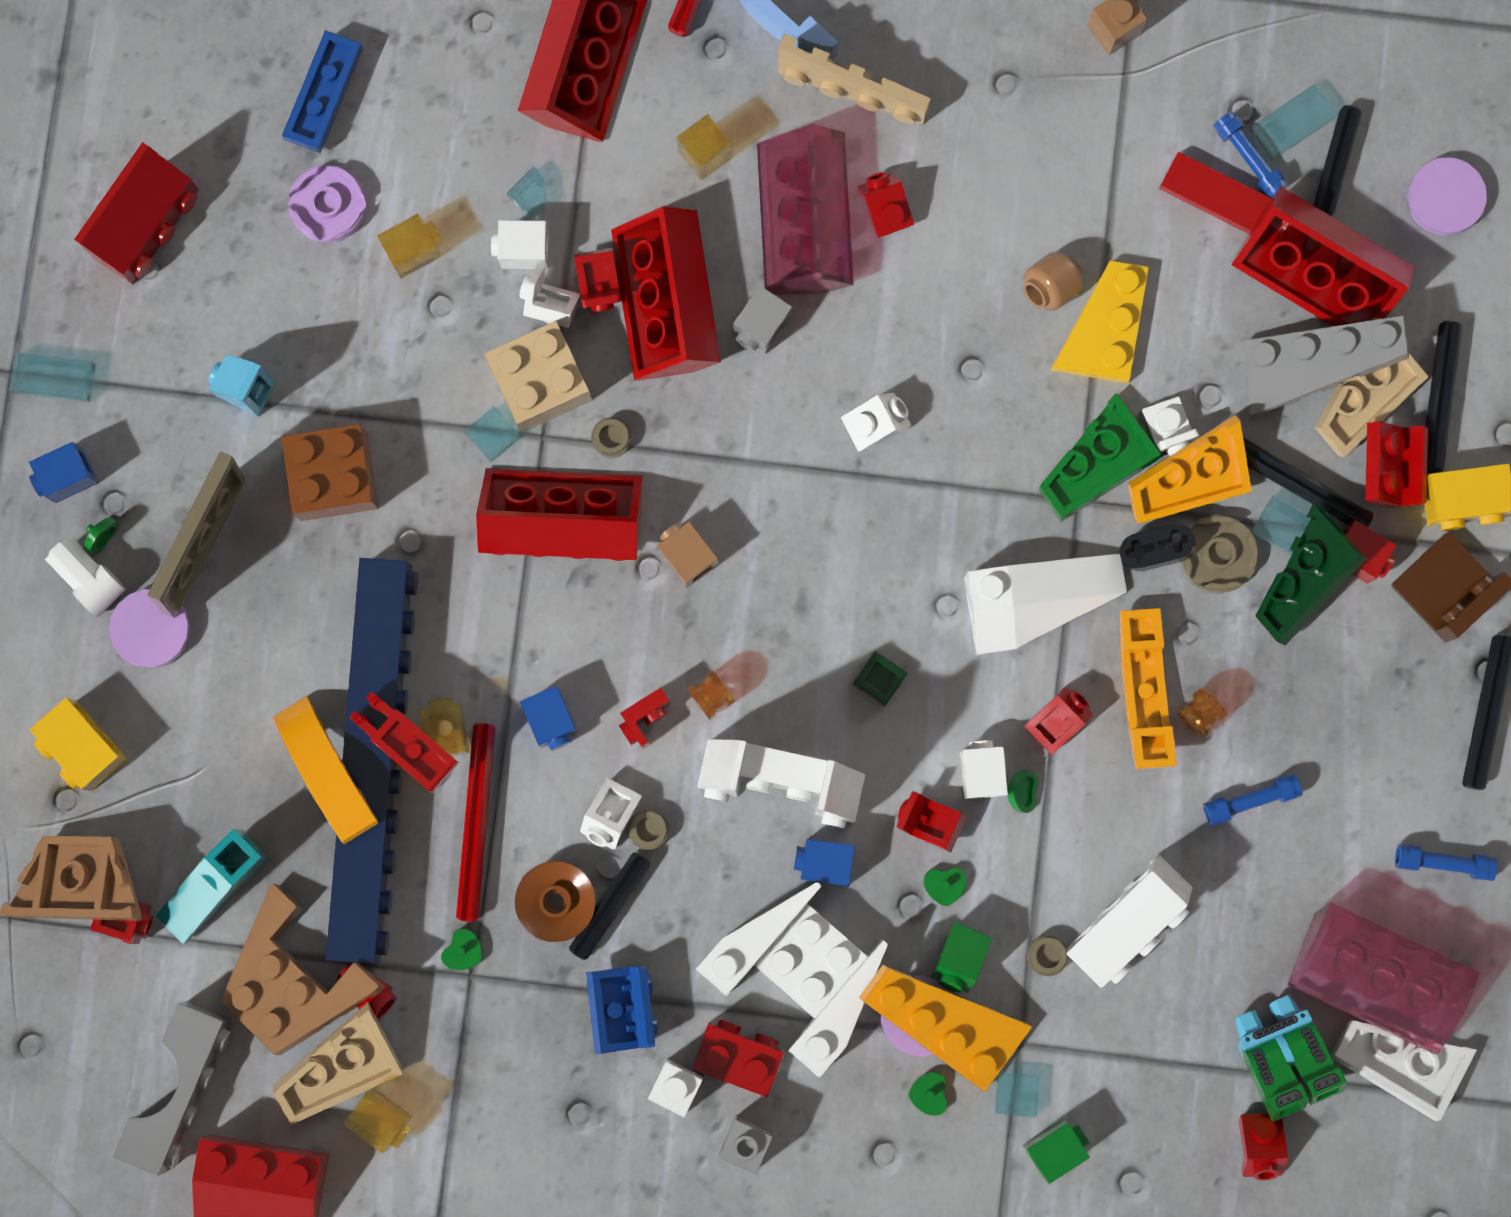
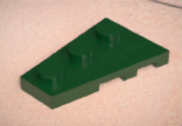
M1312 504L1307 514V517L1311 519L1301 538L1296 536L1290 547L1293 553L1284 571L1276 574L1255 615L1276 642L1285 646L1367 559L1328 514L1315 504Z

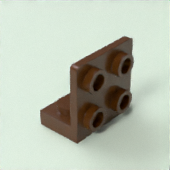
M1447 532L1393 581L1391 587L1446 643L1459 638L1511 588V578L1505 572L1492 577L1451 533Z

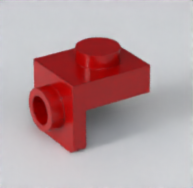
M879 172L865 179L866 183L857 186L859 194L864 198L874 234L877 238L914 225L902 181L893 173Z
M613 248L574 254L582 308L591 307V311L595 312L614 308V303L621 302V294Z
M912 791L909 799H906L899 809L897 828L912 837L951 853L967 816Z
M138 901L141 921L93 920L90 930L123 940L124 943L140 944L141 938L146 939L153 924L154 917L150 915L152 905Z
M1241 1114L1239 1128L1244 1154L1241 1168L1243 1177H1254L1257 1180L1267 1181L1282 1176L1289 1159L1282 1118L1272 1122L1269 1114Z

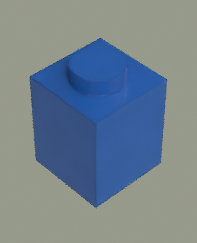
M70 442L29 461L34 474L29 476L34 490L38 496H44L54 503H58L98 484V480L83 448L74 442Z
M557 685L519 701L538 746L541 748L549 746L550 751H553L573 742L571 735L577 733L578 730Z
M806 839L805 847L797 846L794 870L801 871L800 880L848 887L855 846Z

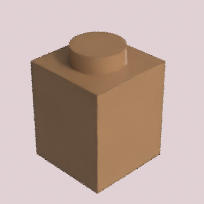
M1106 0L1093 8L1087 26L1107 54L1111 55L1141 35L1147 18L1134 0Z
M687 522L682 527L679 523H675L660 535L662 542L657 545L659 552L687 588L719 564L718 558L690 522Z

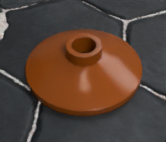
M561 861L545 862L529 870L520 881L515 895V910L522 926L534 937L547 942H563L579 935L590 923L596 906L595 891L587 875L576 866ZM554 894H560L564 899L563 906L558 910L553 909L549 904V899Z

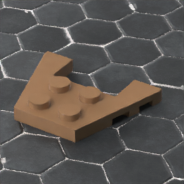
M272 884L267 891L220 1001L273 1055H282L322 1030V1026L338 1016L346 1015L354 1010L357 1004L368 997H374L381 993L385 987L360 963L354 962L328 992L277 942L278 938L304 909L277 884Z

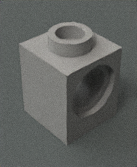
M759 285L733 323V333L738 335L736 341L751 352L759 349L766 354L792 317V306Z
M735 1116L718 1158L756 1175L773 1138V1132Z

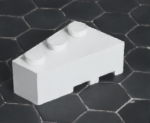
M1159 854L1149 862L1151 867L1135 882L1132 880L1123 889L1125 892L1108 908H1105L1068 948L1066 954L1100 988L1105 986L1110 980L1114 984L1118 983L1131 970L1132 966L1129 962L1138 953L1143 957L1146 956L1160 942L1161 939L1157 935L1167 925L1174 929L1189 914L1186 907L1189 904L1193 887Z

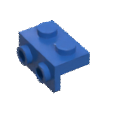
M630 966L586 972L595 1054L655 1047L654 1038L657 1035L658 1028L656 1018L651 1013L650 997L653 992V984L650 975L647 973L646 966Z

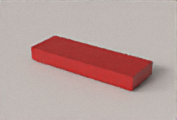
M1177 152L1159 187L1160 190L1249 234L1261 212L1271 199L1180 152Z

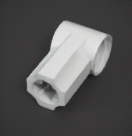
M71 536L57 543L49 551V555L45 559L74 589L72 593L77 600L96 617H99L127 590L123 583L102 564L99 565Z

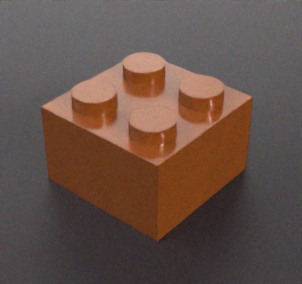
M361 424L281 436L291 510L297 519L306 521L378 509L368 433Z

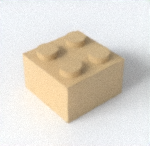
M557 321L484 353L521 433L592 401L589 390Z

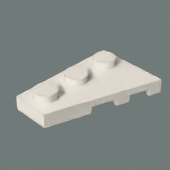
M1352 1020L1347 1023L1330 1056L1432 1120L1440 1121L1477 1050L1441 1043L1442 1041L1430 1038L1415 1037L1403 1034L1400 1031Z

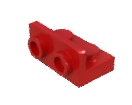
M1382 421L1367 423L1365 501L1391 508L1426 504L1427 427L1413 426L1403 428Z
M720 1018L717 1025L708 1023L692 1070L768 1098L785 1053L784 1050L777 1048L780 1041L761 1033H756L755 1039L739 1034L741 1026Z

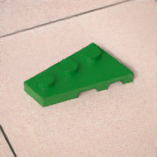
M1115 393L1100 415L1086 428L1085 433L1071 450H1068L1041 483L1039 491L1062 522L1158 461L1161 453L1119 395Z

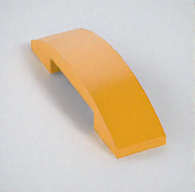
M1160 608L1120 611L1123 687L1135 770L1176 767L1173 726H1170L1162 655L1164 639Z
M305 696L274 715L275 724L291 758L340 841L345 845L379 823L362 791L351 778L326 733V727L310 698Z

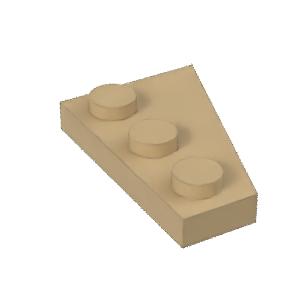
M1409 353V358L1363 377L1356 376L1338 383L1314 428L1339 457H1346L1367 436V423L1383 421L1429 376Z
M367 1002L273 1085V1094L291 1125L403 1075L402 1066L369 1003Z

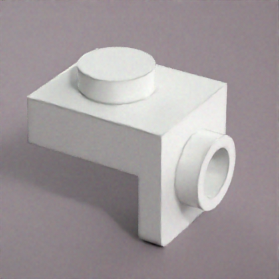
M537 264L531 277L526 275L521 285L520 298L525 299L523 316L542 320L548 324L557 321L558 325L568 328L579 307L581 294L543 284L546 266Z
M894 393L876 395L841 417L858 452L866 451L892 434L905 431L911 427L907 418L909 416L908 409L905 403L899 397H896Z

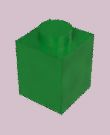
M954 922L945 937L931 978L938 980L939 984L949 991H964L968 993L977 981L992 938Z
M1064 1119L1023 1145L1043 1179L1048 1184H1051L1090 1158L1085 1150V1147L1090 1145L1086 1135L1077 1123L1070 1126Z

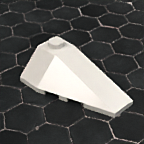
M1120 553L968 571L964 577L976 655L1015 650L1127 593Z

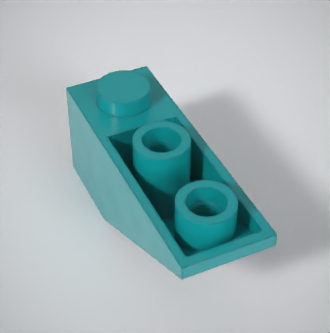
M232 829L201 860L156 914V917L182 944H185L271 858L244 830Z

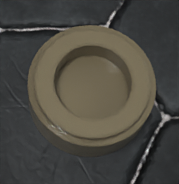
M615 417L604 418L592 430L591 439L593 446L603 457H620L627 452L631 445L630 430L621 419Z
M655 810L638 812L629 824V836L632 842L644 850L659 848L665 843L669 835L667 820Z
M1049 935L1040 936L1029 945L1027 961L1036 973L1043 976H1054L1066 967L1068 962V955L1066 953L1068 950L1059 938Z

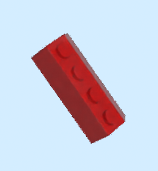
M552 0L517 111L545 127L597 142H603L647 0Z
M1282 186L1277 189L1261 212L1231 264L1331 326L1372 321L1373 318L1385 319L1409 289L1415 266Z
M662 206L611 229L634 380L641 381L693 373L720 363L721 358L697 210Z
M486 468L476 512L478 553L531 555L534 557H571L574 559L595 558L611 559L614 561L637 560L643 475Z

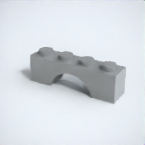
M187 1001L177 1004L162 1039V1042L172 1052L177 1062L179 1079L176 1092L171 1101L158 1113L137 1115L128 1119L113 1158L157 1176L167 1172L169 1168L174 1169L184 1149V1146L179 1144L185 1129L189 1131L192 1129L200 1111V1108L195 1106L201 1091L207 1092L214 1079L216 1069L211 1067L217 1052L223 1054L230 1041L232 1031L228 1030L231 1019Z

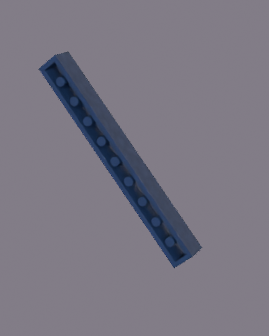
M359 558L342 761L355 785L362 791L379 823L345 845L336 835L326 950L327 961L380 963L381 955H387L389 947V932L383 931L384 915H390L392 908V891L386 890L387 876L388 874H393L395 870L396 853L395 850H390L391 834H397L399 811L393 810L394 794H400L402 770H396L397 763L370 741L371 737L349 717L354 711L365 715L377 729L384 724L388 717L381 711L373 708L366 699L371 692H374L394 710L398 709L403 714L407 713L409 695L408 690H403L404 674H410L412 653L410 650H406L407 635H413L415 612L409 611L410 595L417 594L418 572L412 571L413 566L404 560Z

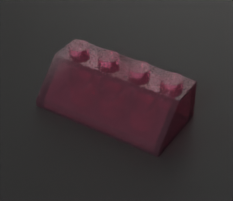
M810 124L757 143L765 289L774 295L827 293L854 285L845 132Z
M1329 902L1314 913L1287 984L1437 1055L1465 1013L1480 972Z

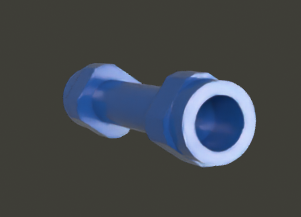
M1233 111L1225 114L1213 125L1223 142L1230 140L1260 181L1257 186L1263 194L1272 198L1280 186L1286 188L1289 185L1278 168L1272 170L1244 134L1242 129L1245 124Z
M1293 773L1273 780V785L1228 800L1221 797L1203 803L1204 814L1209 825L1214 826L1230 821L1231 815L1279 799L1282 803L1301 797L1303 793L1297 776Z
M1398 844L1395 853L1396 868L1418 871L1420 867L1467 873L1470 874L1471 879L1494 881L1497 874L1498 862L1496 857L1474 854L1472 858L1422 851L1421 846Z

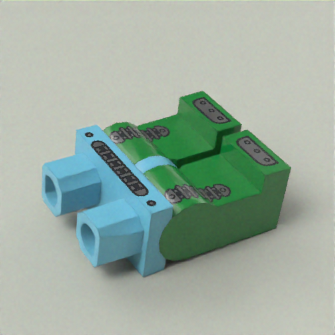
M1290 995L1270 1003L1269 1008L1276 1020V1023L1264 1028L1255 1010L1242 1014L1235 1019V1025L1240 1038L1238 1049L1245 1060L1272 1122L1306 1108L1308 1102L1311 1106L1339 1094L1345 1090L1347 1080L1340 1067L1337 1068L1324 1045L1321 1035L1312 1023L1308 1010L1306 1009L1301 1012Z

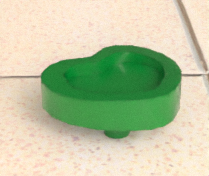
M108 517L95 526L89 524L86 528L89 533L84 542V549L92 556L100 553L117 532L118 522Z
M1021 770L1010 779L1007 785V797L1015 811L1029 813L1034 810L1037 801L1035 792L1038 787V777L1035 772Z
M951 868L945 872L931 869L926 872L923 884L926 892L935 902L948 906L957 901L966 888L965 873L959 868Z
M466 928L456 930L452 935L451 945L441 953L443 964L453 970H466L478 965L482 960V946L477 935Z
M928 1072L918 1077L912 1084L908 1094L914 1106L921 1112L931 1116L941 1115L946 1111L947 1100L943 1094L946 1087L944 1076L938 1072Z

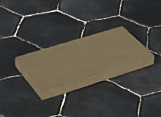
M221 451L147 594L162 613L173 618L178 616L246 481L234 458Z

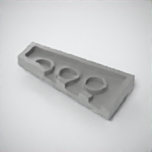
M1404 316L1243 340L1250 416L1252 419L1266 415L1265 412L1277 407L1292 405L1301 401L1300 398L1321 390L1325 392L1337 387L1338 383L1356 376L1363 377L1408 359L1409 352Z

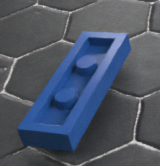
M326 30L324 31L283 131L282 137L285 141L321 154L363 51L361 43Z

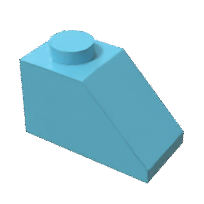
M226 354L223 362H217L210 373L209 383L211 385L209 390L216 397L259 417L276 381L262 366Z

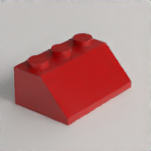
M142 142L74 240L94 260L133 285L137 278H142L148 273L153 263L152 257L160 245L165 246L171 240L175 232L174 225L181 215L189 213L197 201L196 194L199 189L188 176Z
M211 1134L199 1139L192 1177L194 1217H318L329 1153Z

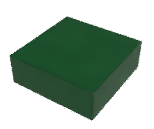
M874 651L852 685L886 707L908 673Z

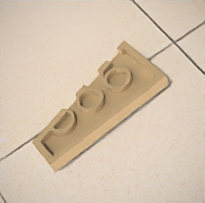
M783 34L778 48V74L783 75V79L797 86H804L805 83L820 88L819 91L822 94L834 99H840L843 96L855 100L859 107L868 111L876 112L880 109L892 113L893 118L905 124H914L915 122L924 124L931 98L886 78H881L876 83L871 80L872 76L865 71L866 69L852 63L840 67L828 58L830 53L816 47L812 49V52H806L794 46L796 38Z

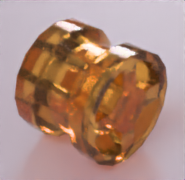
M713 670L705 675L704 681L699 684H691L686 688L709 720L716 716V712L723 705L730 706L735 702L730 692Z
M1200 688L1193 693V700L1189 705H1183L1177 710V715L1196 734L1205 739L1212 733V726L1217 721H1223L1228 716L1224 707L1209 693Z

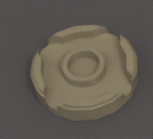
M1215 514L1201 518L1189 528L1196 539V549L1194 554L1189 559L1180 562L1183 574L1192 585L1208 593L1224 594L1237 590L1250 580L1258 566L1260 550L1255 535L1240 520L1233 516ZM1188 538L1181 540L1179 552L1183 551L1182 545L1188 542Z

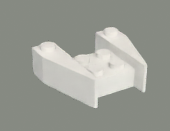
M708 739L697 787L698 789L705 790V798L727 802L729 795L737 797L741 780L747 781L746 789L770 794L771 787L787 790L786 798L810 803L811 796L818 797L815 815L823 816L821 824L845 829L846 822L854 823L856 820L865 774L832 760L825 761L749 744L742 740Z
M816 882L723 937L696 970L727 996L753 965L756 966L814 1017L788 1047V1051L820 1078L846 1048L864 1005L859 996L876 975L888 943L881 939L868 955L864 954L807 904L821 887Z

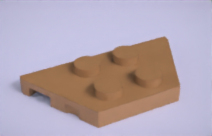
M42 836L33 852L31 862L24 867L17 879L22 885L11 904L4 902L0 909V915L13 918L141 921V911L122 845L119 839L113 837Z

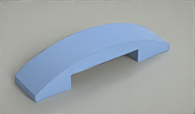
M739 0L758 24L780 41L783 34H787L797 39L795 47L806 52H812V49L816 47L830 53L828 58L831 60L837 55L838 41L811 16L798 26L771 0Z

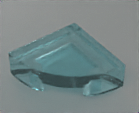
M534 166L507 192L508 198L533 221H538L541 217L546 201V189L543 178Z

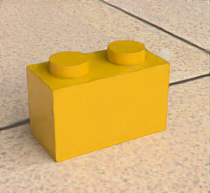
M1509 464L1429 474L1427 476V501L1424 504L1427 526L1441 525V531H1452L1465 528V522L1480 520L1481 526L1504 523V517L1511 514V472Z
M64 698L29 729L37 738L33 742L34 746L48 760L54 758L63 768L59 772L60 776L74 790L79 787L81 790L93 791L128 760L77 700Z

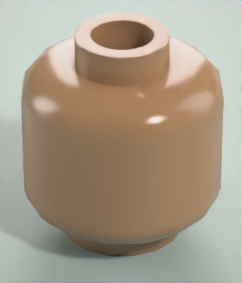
M1058 252L1047 254L1026 270L1023 289L1027 299L1037 308L1057 310L1080 293L1082 288L1081 267L1070 256Z

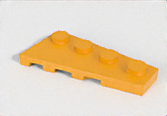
M885 965L881 966L859 996L863 1002L983 1092H986L1032 1028L1031 1025L1024 1021L1004 1015L992 1008L967 1000L962 996L935 987Z

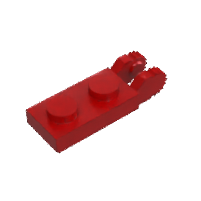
M371 692L366 699L373 708L381 711L388 717L384 724L377 729L365 715L354 711L349 718L371 737L370 741L428 791L434 793L459 764V761L398 709L394 710L374 692Z

